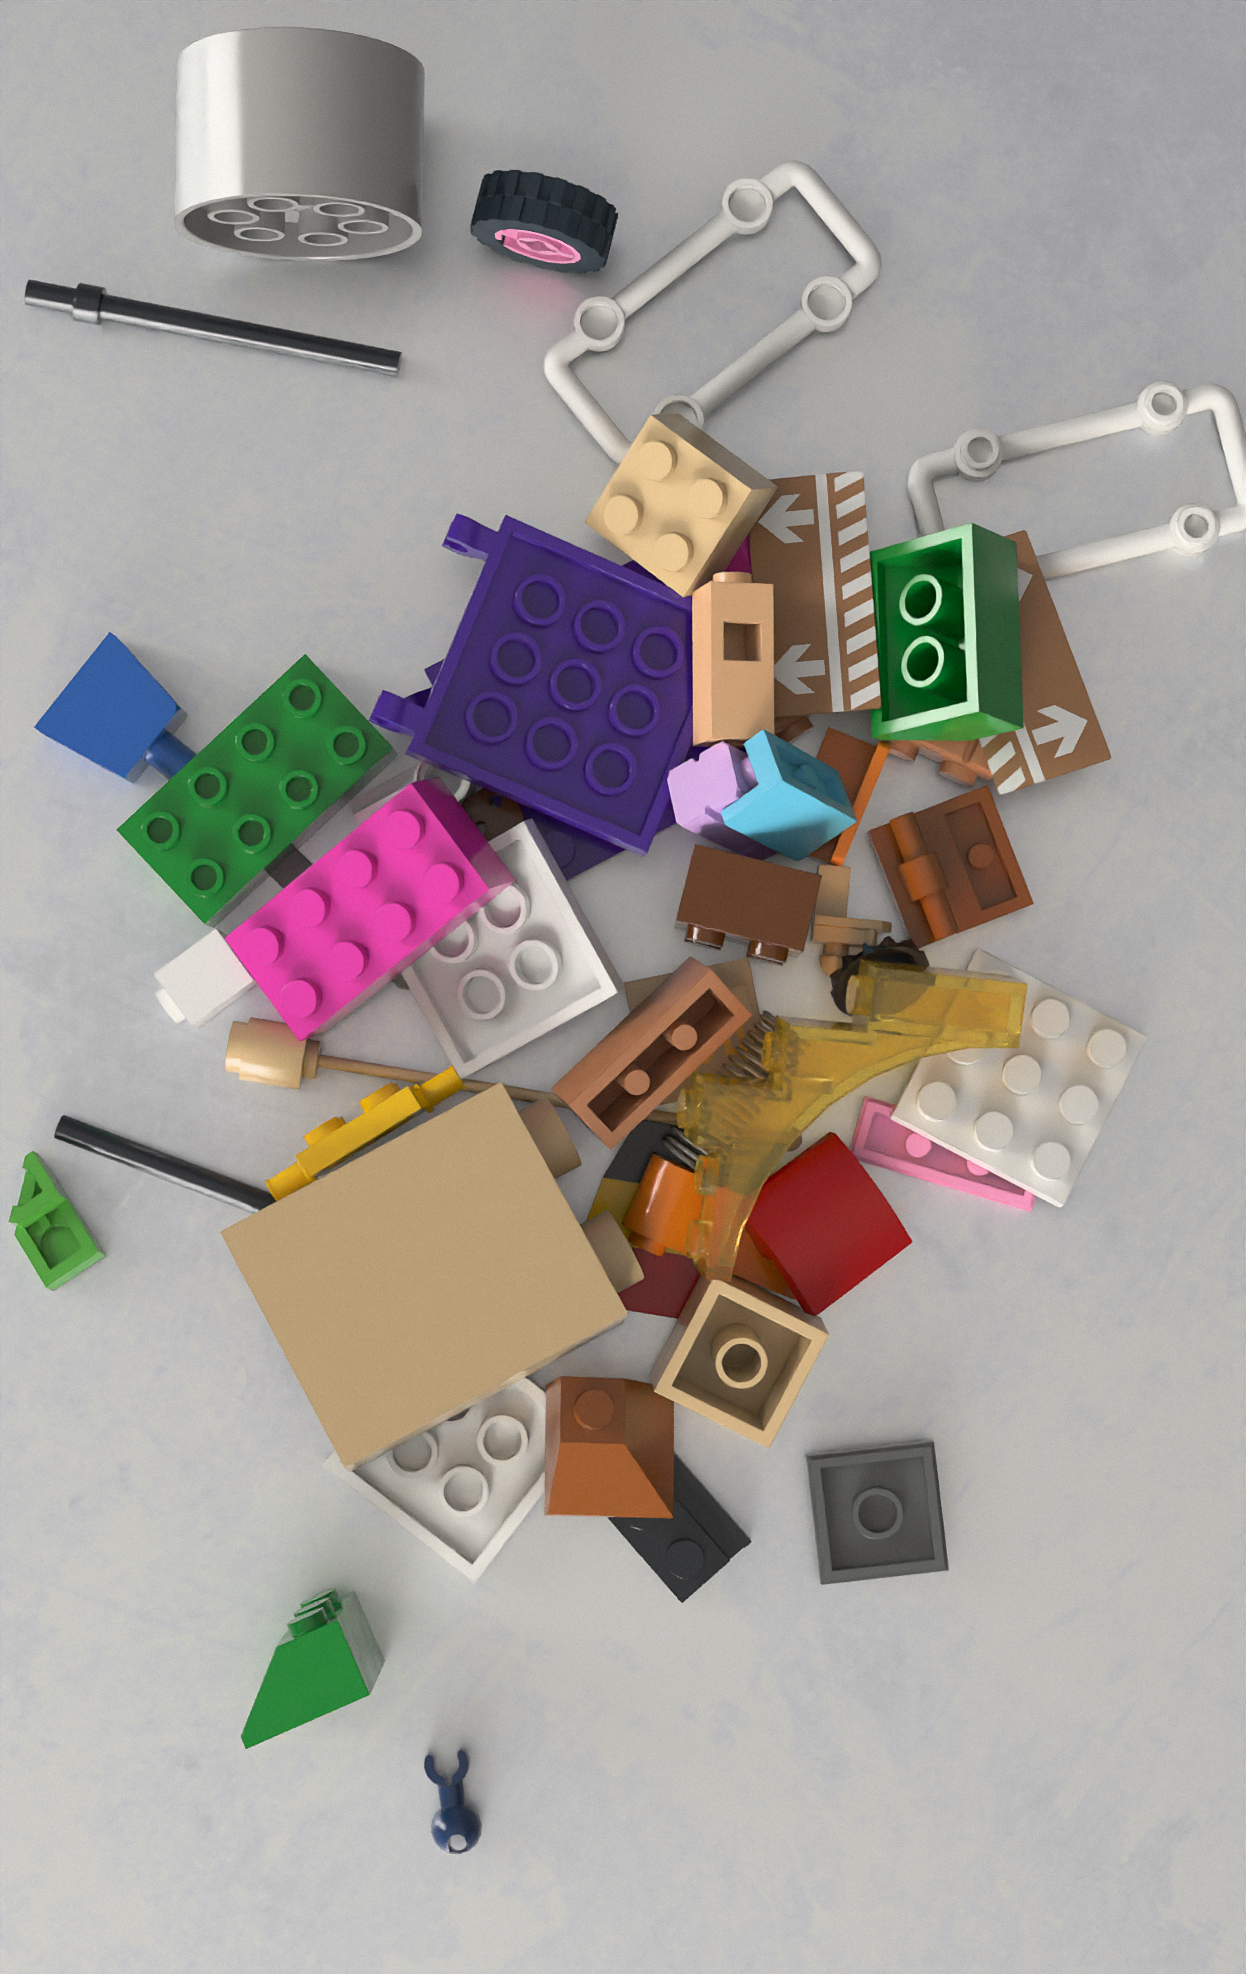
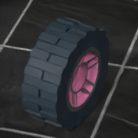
M496 170L492 174L487 173L482 179L470 224V232L472 236L477 237V241L521 263L524 262L535 267L565 273L600 271V268L606 266L618 220V213H616L614 205L609 204L601 195L595 194L581 185L567 182V180L532 171Z

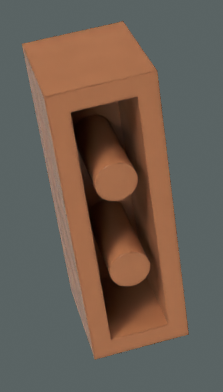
M690 956L563 1076L551 1090L594 1136L612 1150L733 1035L752 1014L710 968Z

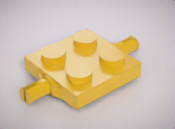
M450 1065L448 1069L421 1085L417 1083L413 1086H406L401 1090L397 1083L393 1084L390 1082L359 1101L364 1113L346 1124L342 1116L339 1118L336 1116L304 1135L303 1138L309 1147L296 1155L297 1162L272 1178L266 1179V1186L274 1199L279 1201L318 1180L317 1176L325 1174L425 1111L428 1113L433 1112V1107L461 1089L466 1088L454 1067Z

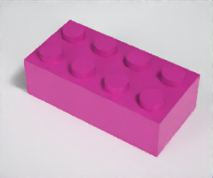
M439 776L412 782L226 936L225 940L301 1042L334 1028L510 886L516 879Z

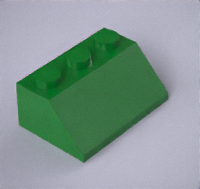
M971 522L870 551L881 707L871 709L872 738L878 740L971 741L1024 728L1016 542Z
M333 1588L300 1603L301 1609L293 1614L295 1619L286 1624L288 1630L275 1648L241 1734L245 1749L371 1694L385 1660L355 1591L339 1597L336 1589Z

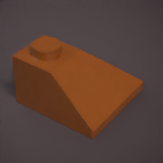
M560 1376L546 1385L544 1516L674 1518V1401L654 1392L653 1386L650 1383L626 1378Z

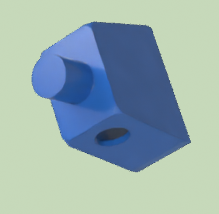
M111 632L108 633L34 726L35 729L52 741L132 784L138 780L149 765L170 780L197 755V753L173 735L185 721L188 714L129 648Z

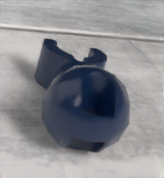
M461 1748L457 1753L459 1768L452 1776V1784H449L446 1775L437 1769L436 1757L433 1753H429L424 1760V1769L427 1777L438 1786L441 1807L435 1813L432 1820L431 1833L434 1842L439 1848L450 1854H462L470 1851L478 1843L482 1831L479 1814L471 1806L467 1805L465 1800L463 1779L470 1768V1756L465 1748ZM455 1834L463 1836L467 1844L466 1847L461 1850L454 1849L451 1846V1836Z

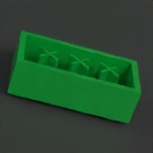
M304 654L116 830L204 924L215 928L289 856L305 844L348 801L353 799L395 760L398 754L358 709Z

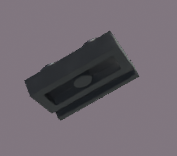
M675 1451L674 1518L607 1517L681 1603L730 1562V1559L741 1549L747 1547L752 1542L747 1533Z

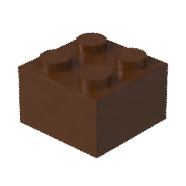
M695 844L674 928L686 931L684 938L686 943L721 951L725 940L748 946L747 958L783 966V963H786L787 956L797 958L804 951L822 875Z

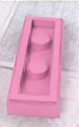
M864 1096L849 1146V1150L858 1161L1032 1212L1036 1195L889 1119L896 1105Z

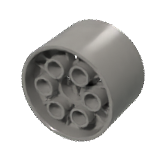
M265 27L229 31L202 38L185 47L177 57L174 225L177 231L196 243L224 252L290 261H342L371 258L394 253L416 243L422 235L425 72L422 63L406 50L379 39L336 30L304 27Z

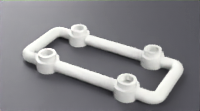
M799 161L785 162L773 169L760 181L753 178H742L734 181L724 192L721 212L611 299L605 296H593L584 300L575 312L574 328L548 350L544 360V371L549 383L606 454L617 464H621L633 442L628 441L570 369L569 364L587 349L601 352L615 347L622 339L624 320L734 232L747 235L762 230L769 222L773 201L791 187H796L855 259L856 265L839 278L821 276L812 280L803 291L800 304L801 309L690 397L683 394H674L664 398L657 405L654 415L680 414L702 430L705 416L813 330L829 332L840 328L848 319L852 307V299L869 287L878 277L881 269V255L876 245L817 172L808 164Z
M1156 381L1147 385L1133 403L1002 436H997L992 430L983 427L971 428L959 436L953 448L927 454L919 458L910 469L908 474V490L920 536L923 537L945 530L933 486L934 478L957 473L965 480L981 482L991 478L999 469L1002 461L1136 427H1140L1150 435L1164 436L1176 430L1186 415L1212 409L1237 499L1236 506L1213 511L1201 503H1188L1179 507L1166 524L1036 556L1044 579L1047 580L1170 548L1185 557L1202 555L1217 541L1218 536L1246 529V433L1238 403L1229 390L1217 384H1205L1182 390L1174 383Z

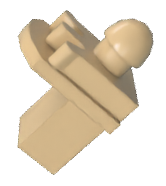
M819 864L816 874L822 875L812 916L810 943L824 944L823 955L819 957L822 972L827 977H830V974L842 968V956L849 955V946L863 948L864 943L870 947L876 946L877 934L891 933L892 923L880 920L847 918L851 867Z

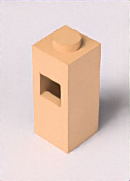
M745 572L716 573L713 575V581L692 592L693 746L712 747L721 741H725L736 748H745L744 743L763 729L774 735L773 584L752 583V574Z

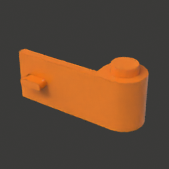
M653 1153L621 1223L632 1230L628 1242L660 1257H663L666 1248L669 1247L790 1299H796L775 1262L761 1256L732 1204L745 1195L716 1183L688 1167Z

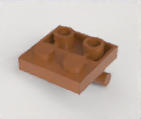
M988 785L916 813L909 812L890 820V823L867 832L907 938L912 939L918 949L1034 904Z

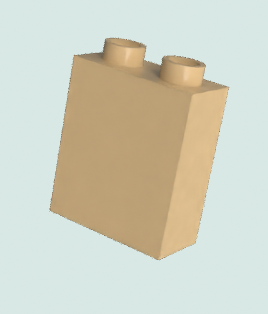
M500 1082L220 1232L344 1468L349 1472L360 1468L623 1324L628 1312L617 1293L644 1279L643 1272L627 1239L608 1210L582 1224L578 1223L555 1179L581 1166L582 1163L564 1124L546 1097L517 1111L503 1083Z

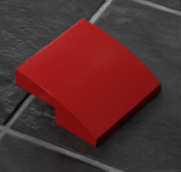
M832 1132L827 1133L748 1192L744 1197L732 1204L761 1256L775 1262L803 1312L815 1317L913 1242L896 1213L867 1171L837 1134Z

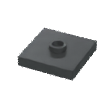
M933 1440L805 1454L821 1585L949 1570Z

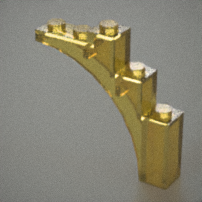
M860 959L859 973L850 977L846 992V1009L848 1014H853L852 1023L776 1015L774 1032L766 1033L762 1046V1068L764 1071H769L768 1079L693 1072L690 1089L683 1088L679 1095L677 1124L679 1128H685L684 1136L696 1148L708 1149L707 1156L700 1155L698 1157L694 1173L695 1193L702 1195L699 1220H690L686 1235L687 1258L693 1259V1266L704 1279L731 1281L742 1231L763 1184L790 1145L829 1106L873 1077L919 1058L969 1048H1019L1028 984L1005 974Z

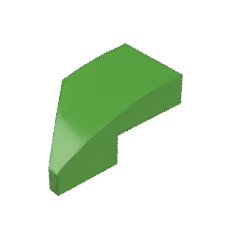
M32 1151L24 1158L22 1168L26 1172L17 1206H12L9 1222L16 1226L14 1235L46 1288L54 1291L105 1257L106 1254L38 1153Z

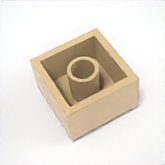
M655 414L650 415L584 523L682 597L692 596V592L713 581L714 574L725 571L778 486L682 415Z
M706 1264L649 1373L653 1390L728 1429L770 1448L829 1337V1333L821 1317L806 1314L801 1307L743 1278Z

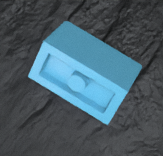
M765 729L744 743L759 785L722 810L721 815L726 826L794 861H800L857 822L838 770Z

